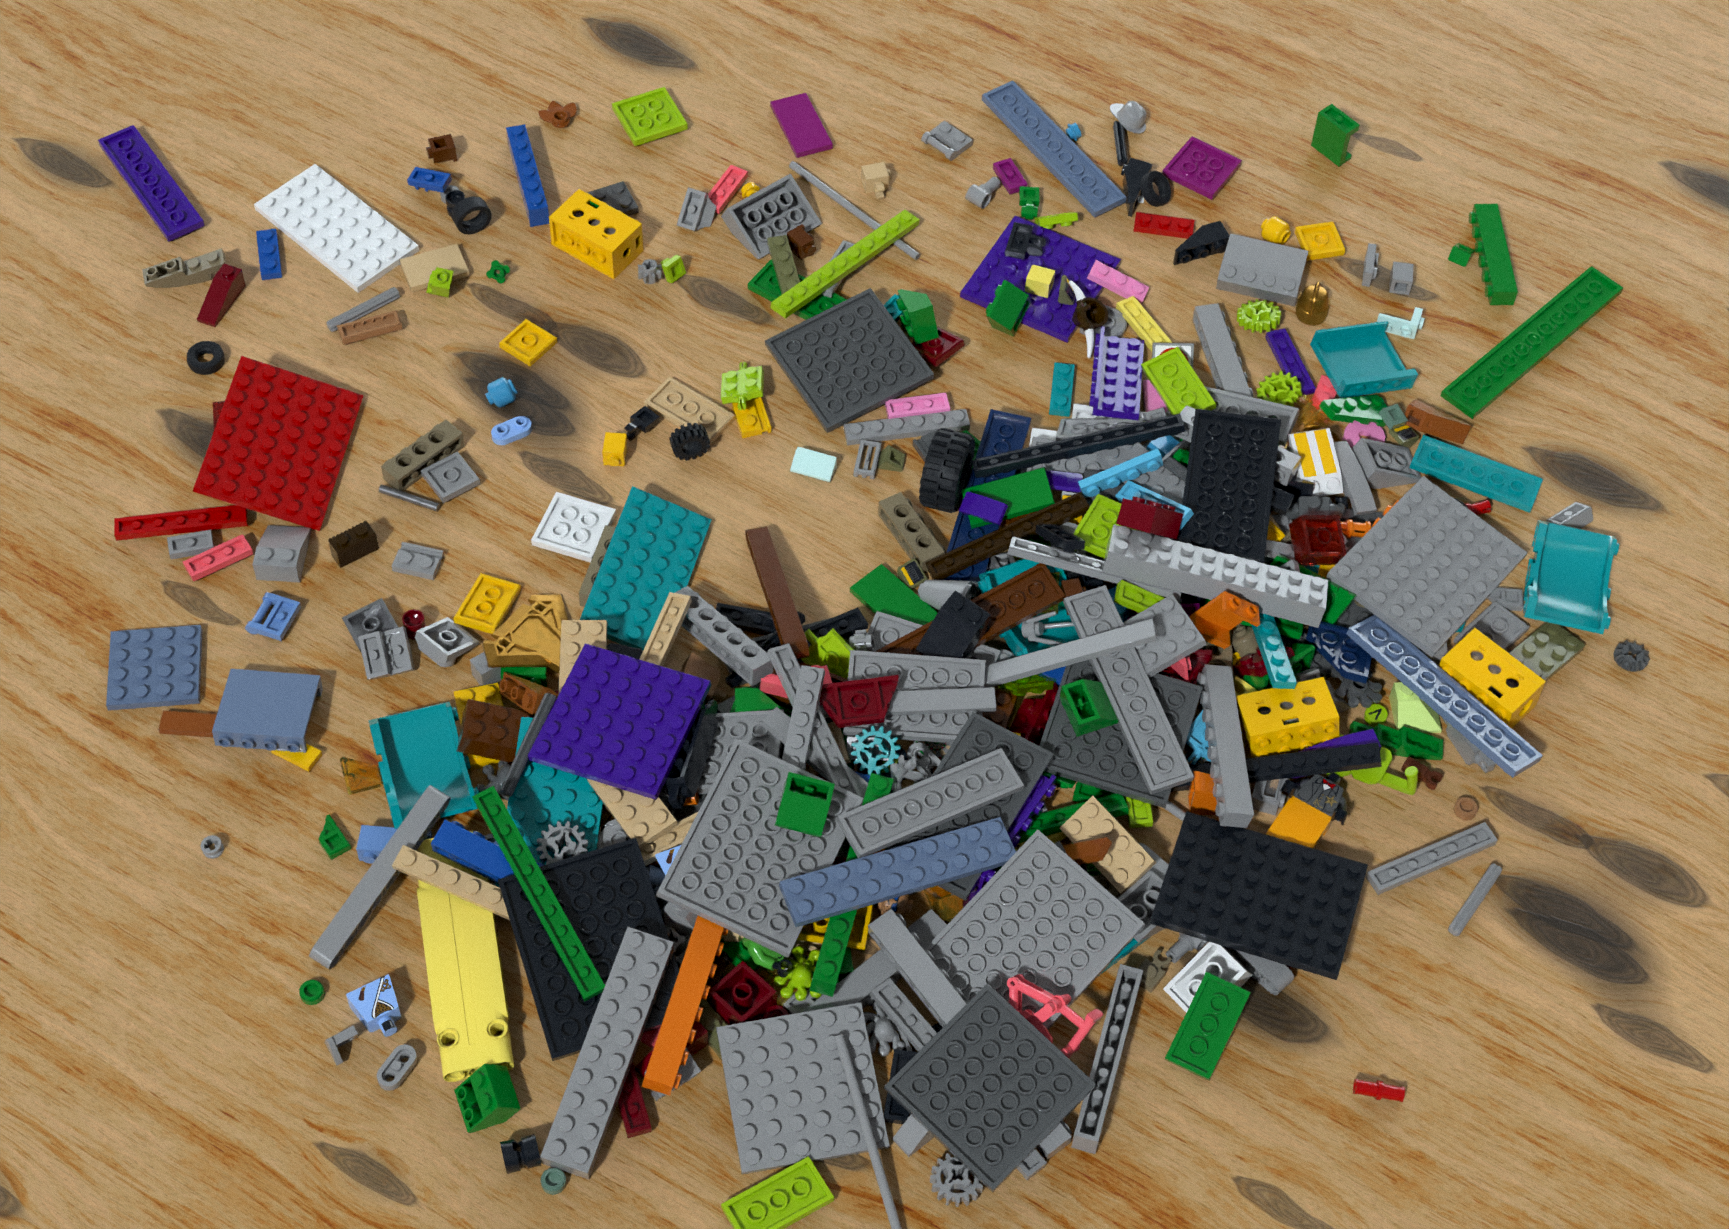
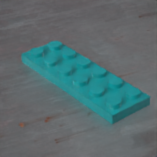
M1426 435L1422 436L1409 467L1410 469L1529 513L1543 481L1542 478Z

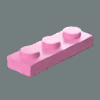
M1098 260L1094 262L1087 279L1126 299L1134 296L1140 304L1143 302L1149 289L1148 286Z
M946 393L891 399L885 402L888 419L950 411Z

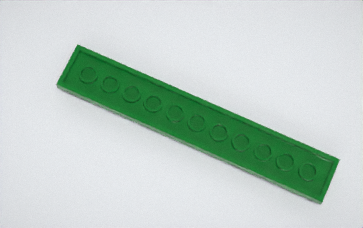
M1589 267L1443 389L1440 396L1468 417L1474 419L1620 295L1623 287L1594 267Z

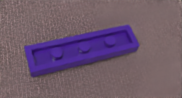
M1286 329L1266 332L1265 338L1283 374L1286 375L1290 372L1291 377H1297L1298 382L1301 383L1302 396L1314 394L1316 388Z

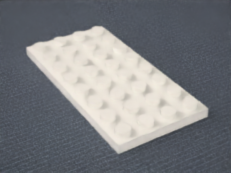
M316 164L254 204L257 212L357 293L400 265L399 259L413 256L419 251V245Z

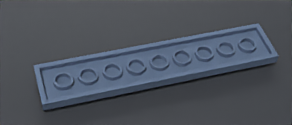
M1010 81L982 94V101L1094 218L1126 202L1127 197L1014 81Z
M1376 615L1348 629L1346 634L1356 644L1362 647L1371 657L1384 666L1387 671L1392 673L1512 778L1540 762L1543 757L1540 752L1410 641Z
M1001 817L789 878L780 881L779 887L794 925L799 927L1003 866L1016 851Z

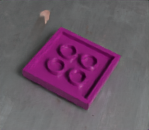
M1191 136L1166 165L1162 174L1166 178L1212 200L1239 169L1242 160Z

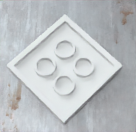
M556 492L531 539V543L533 546L591 563L605 525L611 526L616 516V509Z

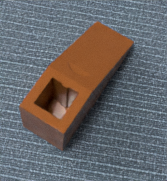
M1416 399L1409 403L1404 414L1408 420L1405 425L1420 432L1459 444H1464L1472 426Z
M504 672L499 685V694L535 716L545 693L555 695L556 699L558 697V694L551 689L508 672Z

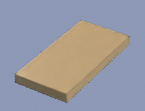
M670 376L644 401V406L678 427L683 424L686 427L687 423H691L692 426L694 423H698V426L700 424L703 425L709 437L710 445L735 420V414Z

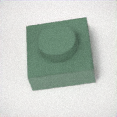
M1398 404L1383 408L1379 412L1389 430L1403 426L1408 422Z

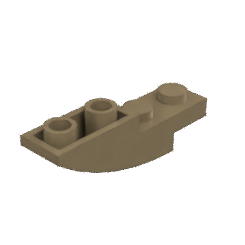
M221 248L187 261L177 257L142 269L144 283L146 287L171 288L212 280L211 274L219 271L224 263L227 264L225 253Z

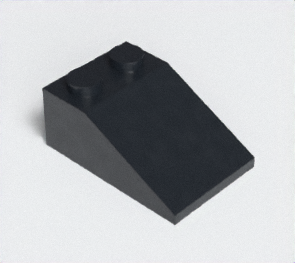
M955 590L940 608L918 644L916 651L924 656L965 659L992 626L991 614Z

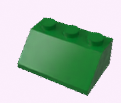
M1293 643L1288 646L1292 647L1295 654L1289 659L1295 679V674L1310 669L1316 649L1313 645ZM1268 673L1263 677L1243 676V680L1258 691L1273 688Z

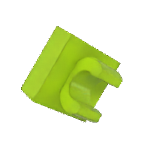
M675 255L670 259L666 258L660 262L666 281L669 283L675 282L686 274L681 256Z

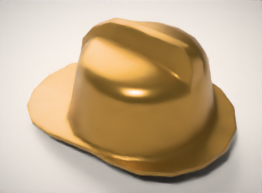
M1317 281L1315 285L1305 287L1298 297L1296 316L1298 320L1306 325H1319L1325 321L1328 315L1330 298L1328 291L1320 286V282Z

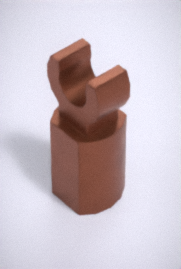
M1410 756L1401 768L1405 772L1406 768L1410 766L1416 767L1418 769V780L1425 782L1426 786L1431 790H1435L1437 783L1433 782L1432 779L1441 782L1443 778L1441 773L1430 771L1428 767Z

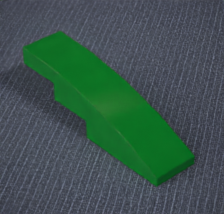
M1356 721L1350 724L1349 734L1373 729L1381 746L1387 748L1392 755L1410 756L1411 758L1441 761L1443 759V739L1404 726L1400 730H1396L1379 723L1375 727Z

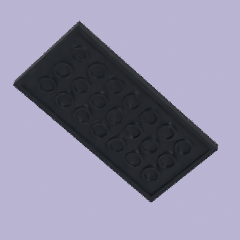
M1195 409L1182 505L1190 508L1194 515L1179 530L1177 541L1264 563L1281 419Z

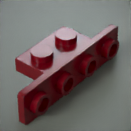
M1050 683L1043 699L1024 698L1009 731L1021 733V737L1039 746L1059 689L1057 684Z

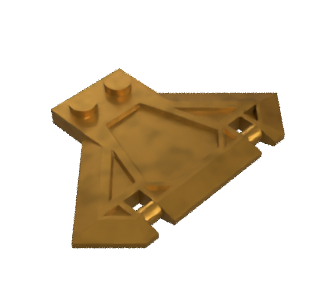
M561 594L531 595L528 598V602L532 605L522 604L492 634L495 641L487 639L482 646L488 668L547 666L559 673L561 620H568Z

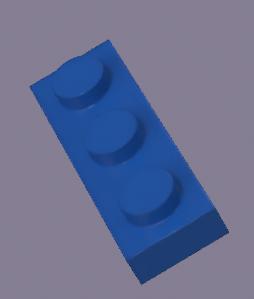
M277 230L256 231L262 280L282 278Z

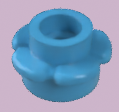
M1076 123L1067 125L1068 128L1065 131L1070 139L1077 141V138L1082 137Z

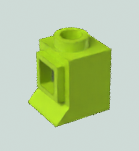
M436 267L435 271L432 270L426 293L449 298L453 271Z

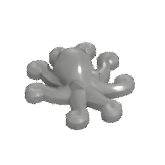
M874 1001L872 1007L877 1014L863 1012L865 1023L870 1021L866 1026L868 1037L873 1033L869 1041L871 1054L875 1052L877 1043L880 1044L878 1053L881 1056L889 1055V1042H893V1050H905V1044L900 1041L896 1031L900 1032L903 1037L905 1036Z

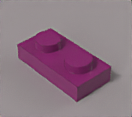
M1011 158L993 163V170L1009 195L1019 192L1020 186L1027 187V182Z

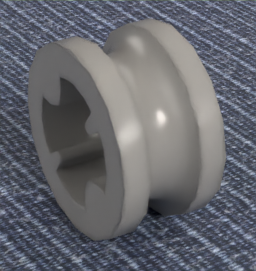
M207 836L200 845L203 854L207 858H217L224 851V846L217 836ZM214 844L215 849L210 850L209 845Z

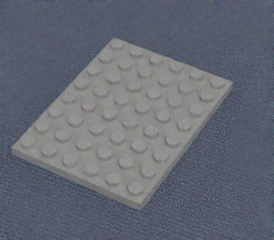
M1423 476L1328 572L1326 578L1356 594L1355 600L1432 658L1525 558L1527 552Z
M735 739L656 896L788 958L803 926L795 927L779 883L789 878L832 866L846 837L836 821L837 816L860 807L864 798L835 785L821 838L774 826L788 772L823 781L826 780L741 740Z
M1037 830L932 940L924 951L929 950L936 960V966L939 970L943 968L951 979L949 982L954 989L958 987L962 991L966 1004L987 983L1009 1003L1007 980L1017 974H1021L1029 982L1054 995L1069 994L1071 1002L1067 1006L1070 1007L1145 926V923L1042 832ZM1022 993V1011L1030 1009L1036 1013L1044 1007L1043 1003ZM1055 1013L1043 1025L1049 1030L1062 1014Z

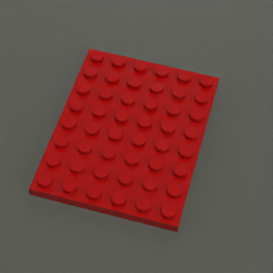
M241 356L193 492L320 531L363 395Z

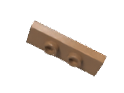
M397 310L337 325L343 345L403 329Z

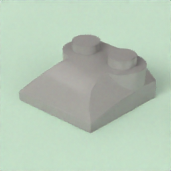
M449 617L417 630L415 635L419 650L441 667L454 665L456 657L471 650L479 643L477 639L454 623Z

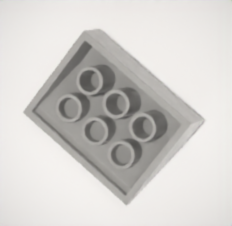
M791 173L730 206L721 215L731 233L757 260L770 254L767 238L787 235V232L801 224L805 226L806 232L822 224Z
M1230 233L1216 289L1295 307L1308 251Z

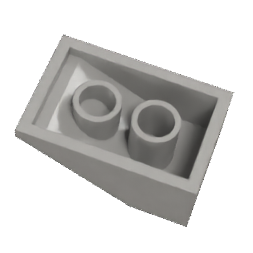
M1361 438L1351 448L1364 472L1369 487L1372 489L1413 484L1421 479L1418 471L1409 468L1413 457L1407 447Z
M268 525L256 547L252 564L256 580L300 583L311 528Z
M1151 870L1118 898L1123 905L1145 923V926L1134 937L1139 943L1166 929L1150 924L1163 880Z

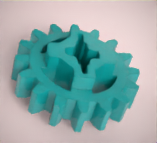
M872 725L869 732L866 728H863L862 732L864 735L856 734L855 737L858 742H852L851 746L856 748V750L851 752V755L857 756L854 764L861 763L862 765L859 770L862 771L867 768L868 775H871L873 770H876L877 775H881V769L888 773L890 771L888 766L896 763L893 759H898L900 756L896 753V750L901 749V746L895 745L898 737L891 738L892 730L885 733L884 726L876 730L875 726ZM875 735L874 741L870 743L863 742L867 737ZM884 738L889 742L891 750L884 745ZM879 745L878 748L883 753H878L877 756H874L873 751L869 748ZM861 752L866 753L869 758L868 763L863 759ZM881 758L889 759L882 765H876Z

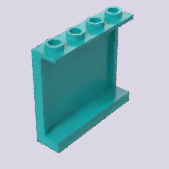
M1388 321L1316 330L1310 345L1339 398L1412 388L1418 373L1415 369L1406 370L1385 334L1389 324Z

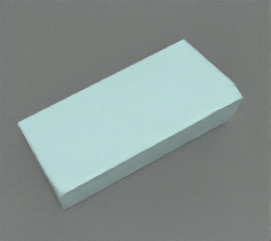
M797 447L790 472L831 482L837 468V457Z

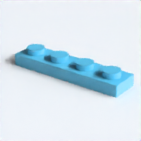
M1157 448L1078 481L1080 491L1085 498L1093 497L1103 490L1117 487L1122 482L1134 480L1141 474L1155 471L1163 466L1161 453Z
M1129 480L1115 496L1121 503L1123 498L1132 500V497L1135 496L1161 503L1162 506L1165 504L1176 507L1175 512L1183 514L1179 530L1194 515L1190 508Z

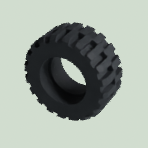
M940 428L935 432L928 448L920 481L919 500L924 507L948 513H954L960 507L963 500L962 490L967 487L972 468L971 460H973L975 453V439L971 434L947 428Z

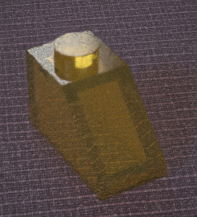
M933 886L924 889L931 909L947 925L963 909L961 898L943 888Z

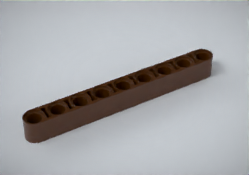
M768 527L745 530L747 545L780 644L785 645L789 643L796 659L809 657L808 642Z

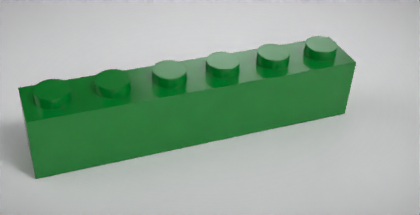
M1474 204L1472 212L1469 213V224H1472V238H1475L1476 241L1475 252L1479 254L1478 266L1482 268L1481 279L1482 282H1485V297H1488L1490 305H1514L1518 290L1498 204Z

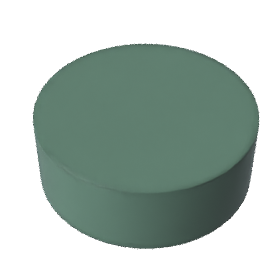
M559 1168L545 1170L541 1175L542 1189L551 1195L561 1193L566 1187L564 1172Z

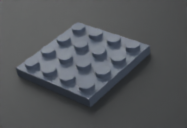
M201 625L111 631L106 700L108 711L200 704Z

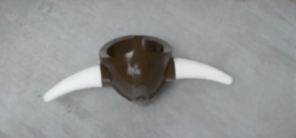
M1069 281V285L1072 287L1077 300V307L1073 313L1072 322L1083 329L1087 341V358H1091L1094 347V330L1107 322L1108 311L1102 302L1095 298H1086L1082 290L1073 281Z

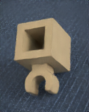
M884 162L861 166V181L865 193L875 192L876 199L885 198L883 191L888 190L891 172L889 169H886Z

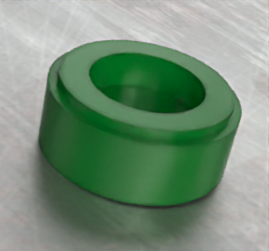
M308 980L300 986L299 994L305 1004L316 1005L323 1000L325 991L321 982Z

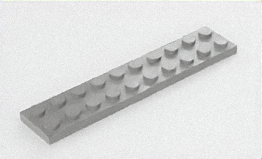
M1106 585L1064 598L1063 603L1080 639L1124 627ZM1132 647L1089 659L1119 720V727L1150 795L1193 781L1194 775L1135 648Z

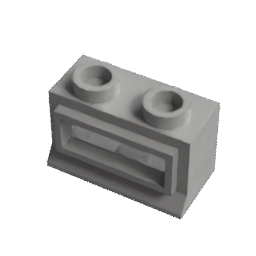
M1290 778L1256 782L1252 794L1253 810L1276 816L1278 807L1283 808L1286 797L1280 789L1284 782L1290 780Z

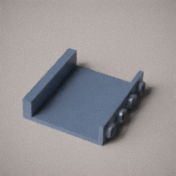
M230 669L212 729L215 746L306 753L305 735L316 696L321 697L323 691L320 675Z

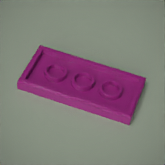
M806 93L770 101V107L796 158L833 149V144Z

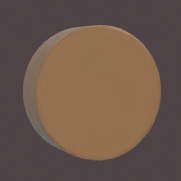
M1469 797L1459 798L1454 806V813L1461 820H1472L1478 811L1476 801Z

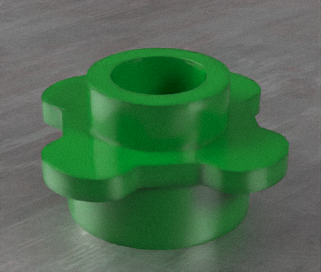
M494 260L491 262V268L487 271L486 275L489 279L493 278L501 284L505 282V276L510 272V268L508 265Z

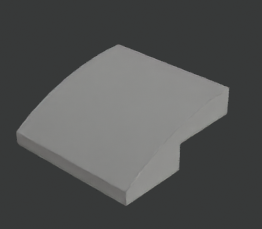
M402 626L384 632L376 631L358 636L367 680L415 670L406 627Z

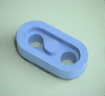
M518 416L494 426L491 430L493 442L497 445H507L528 436L532 431L531 421L525 416Z

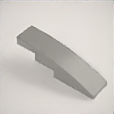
M1347 441L1334 442L1341 469L1343 492L1350 499L1354 515L1374 513L1377 508L1364 472Z

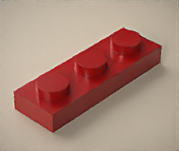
M1136 212L1133 231L1188 239L1193 234L1195 220Z

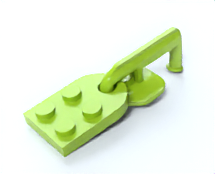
M1381 747L1380 750L1382 767L1334 772L1339 777L1351 774L1354 779L1367 784L1379 783L1408 795H1414L1417 790L1418 769L1416 767L1410 766L1406 768L1404 773L1407 776V780L1386 772L1392 761V754L1385 747Z

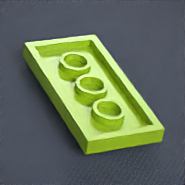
M1179 347L1141 364L1142 370L1172 415L1180 414L1186 405L1194 409L1210 411L1216 409L1215 401Z
M808 1156L722 1203L721 1209L733 1229H784L834 1201V1196Z

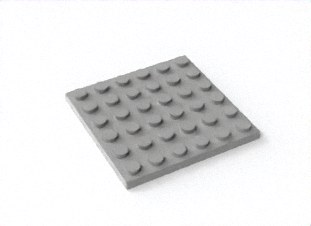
M861 1002L716 1027L742 1175L792 1166L808 1156L812 1162L868 1152L834 1040L835 1036L841 1034L845 1038L878 1150L889 1148V1140Z

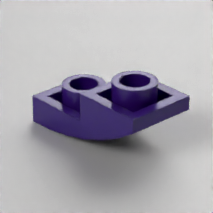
M967 491L959 512L980 518L985 522L1000 525L1008 505Z

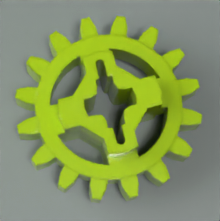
M1256 299L1255 302L1249 300L1248 304L1242 303L1241 308H1238L1237 322H1239V326H1244V330L1251 329L1252 333L1255 331L1262 333L1263 330L1270 332V328L1276 329L1277 325H1280L1281 311L1279 306H1274L1273 302L1268 304L1266 300L1259 301Z
M1280 371L1279 375L1272 372V377L1265 376V382L1260 381V388L1256 389L1258 399L1294 407V402L1299 403V397L1302 396L1301 383L1298 382L1296 376L1291 377L1290 372L1286 375H1283V371Z

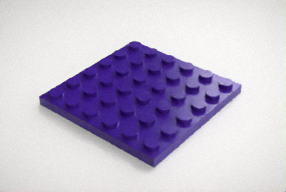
M1014 216L961 290L960 297L987 309L989 303H993L996 297V288L999 284L1002 285L1004 280L1025 292L1026 278L1032 265L1055 270L1054 285L1048 298L1025 292L1029 295L1032 302L1021 323L1068 343L1078 328L1072 322L1073 313L1077 307V300L1075 296L1073 305L1058 302L1062 276L1066 275L1070 281H1073L1082 290L1086 298L1098 299L1105 287L1087 279L1094 262L1098 260L1117 270L1121 259ZM1014 222L1034 226L1032 235L1045 238L1046 243L1042 247L1043 253L1041 256H1031L1027 252L1024 260L1005 256V249Z
M585 644L528 754L529 761L657 800L711 688V681Z

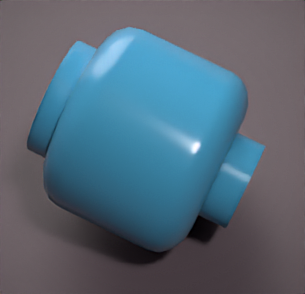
M501 377L487 385L488 393L485 395L490 405L495 404L498 408H502L514 402L516 399L515 395L518 392L511 379L507 380L505 377Z

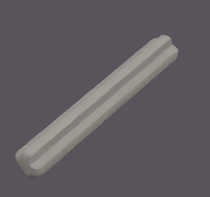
M392 287L326 322L328 329L334 332L337 330V325L355 321L400 297L399 291Z
M1495 863L1489 866L1448 928L1449 933L1454 936L1461 934L1501 874L1502 868L1500 866H1497Z

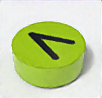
M1372 704L1371 707L1366 708L1364 720L1373 727L1378 723L1384 725L1388 716L1387 710L1379 704Z

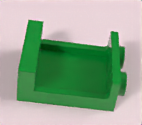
M1330 104L1318 112L1311 146L1339 167L1351 159L1352 155L1347 152L1350 136L1359 131L1360 125L1336 106Z

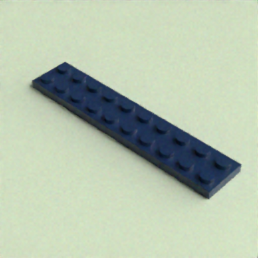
M990 409L975 459L1023 449L1031 425V418ZM972 468L966 488L1014 476L1017 470L990 475L986 478H975ZM959 512L947 552L1000 529V525L992 523L972 529L968 515ZM990 558L942 580L980 581L979 574L987 572Z

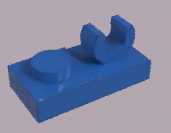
M415 167L407 179L408 185L414 186L416 190L425 188L426 192L432 190L442 193L445 192L452 181L451 174L419 167Z

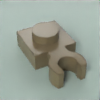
M1157 950L1154 953L1152 962L1145 959L1138 968L1143 970L1140 986L1150 993L1165 977L1166 972L1163 970L1167 969L1171 963V957H1168L1166 961L1158 959L1161 955V950Z

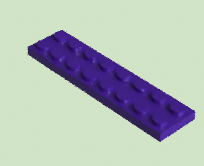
M134 125L98 139L99 146L168 242L205 226L203 219Z

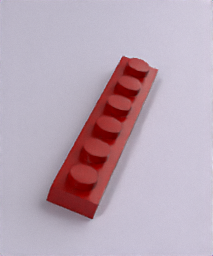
M231 505L114 518V536L116 541L244 527L248 526L247 508Z

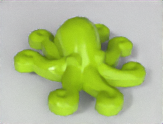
M797 946L792 950V955L796 961L784 958L791 961L792 969L786 970L788 972L787 977L776 976L774 978V984L778 987H783L790 979L787 987L782 988L780 991L782 997H792L794 989L797 988L795 998L798 1001H803L807 998L806 989L811 986L815 971L814 963L818 960L819 950H812L808 959L805 960L803 958L804 949L801 946ZM810 991V995L814 998L821 997L822 995Z

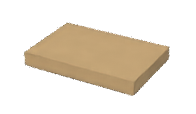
M457 244L399 259L411 292L427 288L430 274H432V270H436V267L452 270V281L470 276Z

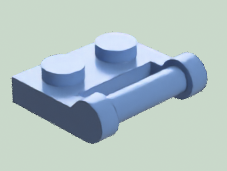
M266 592L262 598L261 606L252 621L247 623L245 630L254 635L260 634L282 641L301 609V604L298 601ZM274 605L264 624H260L270 606Z

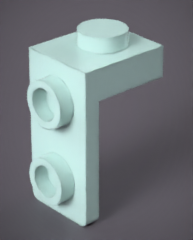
M1415 307L1411 321L1379 313L1377 322L1388 321L1389 324L1385 332L1414 339L1417 329H1422L1425 318L1421 317L1423 309Z

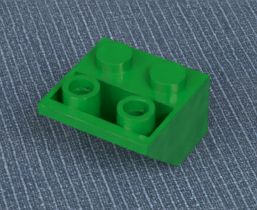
M1004 280L1002 285L999 284L996 288V297L993 303L990 302L987 306L986 317L992 328L1014 337L1032 301L1028 294Z
M903 289L897 290L899 299H896L899 311H902V315H899L902 326L906 329L908 338H912L916 345L939 338L933 305L927 294Z
M1081 679L1061 686L1060 700L1077 737L1118 723L1119 720L1101 682Z
M788 772L774 826L821 838L835 784Z
M483 1064L454 1089L468 1133H474L504 1123L521 1109L507 1066Z

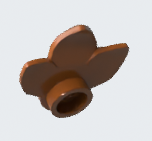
M552 101L548 106V110L539 111V116L543 121L550 122L554 127L564 128L569 125L570 119L576 115L577 108L574 102L563 107L557 102Z

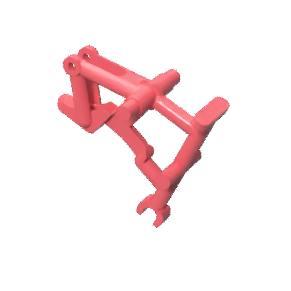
M1017 974L1007 980L1009 1004L1051 1043H1053V1037L1043 1023L1055 1013H1061L1079 1028L1067 1046L1060 1050L1068 1058L1080 1049L1082 1040L1096 1021L1103 1016L1100 1010L1094 1009L1085 1016L1086 1020H1084L1067 1006L1071 1002L1069 994L1054 995L1029 982L1021 974ZM1022 993L1043 1003L1044 1007L1036 1013L1030 1009L1022 1011Z

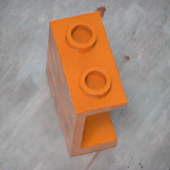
M1226 591L1189 616L1205 641L1223 649L1230 646V630L1241 622L1245 621L1256 627L1260 625L1259 606Z

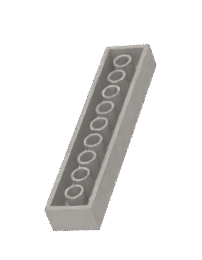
M1113 524L1107 543L1102 572L1209 600L1226 591L1259 606V613L1316 628L1320 625L1326 610L1328 580Z
M627 927L541 1153L540 1159L542 1164L559 1168L562 1171L589 1180L674 952V942Z

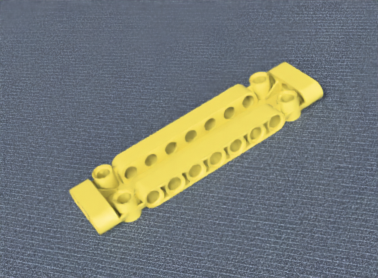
M434 838L425 839L416 850L490 883L489 879L434 852L431 847V842ZM418 880L417 896L434 1028L436 1035H438L437 1042L440 1050L443 1079L447 1082L466 1080L483 1064L507 1066L509 1071L514 1067L508 1025L510 1018L499 941L494 925L496 924L495 914ZM497 1032H503L500 1036H494ZM454 1041L453 1045L445 1046L448 1042Z

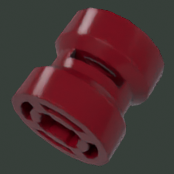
M416 609L408 610L404 613L402 621L403 626L406 627L408 638L416 640V631L426 627L424 614Z

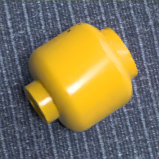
M1273 216L1270 219L1267 218L1261 224V236L1268 242L1283 245L1291 235L1289 224L1277 216Z

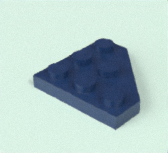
M1323 621L1320 622L1318 628L1309 626L1306 639L1341 676L1366 684L1372 657L1346 634L1349 628Z

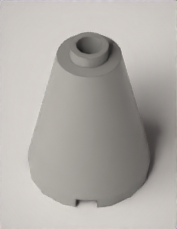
M925 580L918 588V595H920L922 601L940 610L955 590L969 600L976 598L977 593L981 594L978 582Z

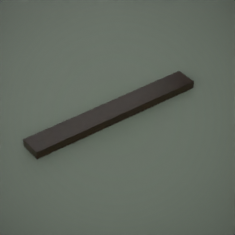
M1080 491L925 562L926 568L933 580H942L1009 549L1012 537L1024 540L1038 536L1035 533L1036 525L1056 524L1060 526L1086 514L1090 505Z

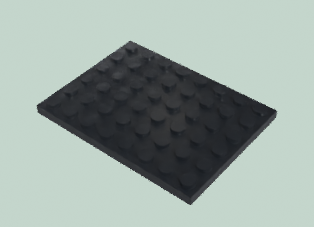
M1186 811L1150 924L1337 980L1368 864L1249 829L1220 826L1218 820Z
M636 838L539 867L605 985L627 927L669 940ZM515 875L498 879L552 1061L578 1054L581 1051L602 993L587 1001L583 1000ZM674 952L644 1032L660 1028L679 973Z

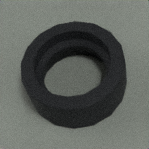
M472 196L461 200L454 207L451 218L459 232L471 235L484 230L489 225L492 213L482 198ZM480 210L476 217L463 221L469 213Z

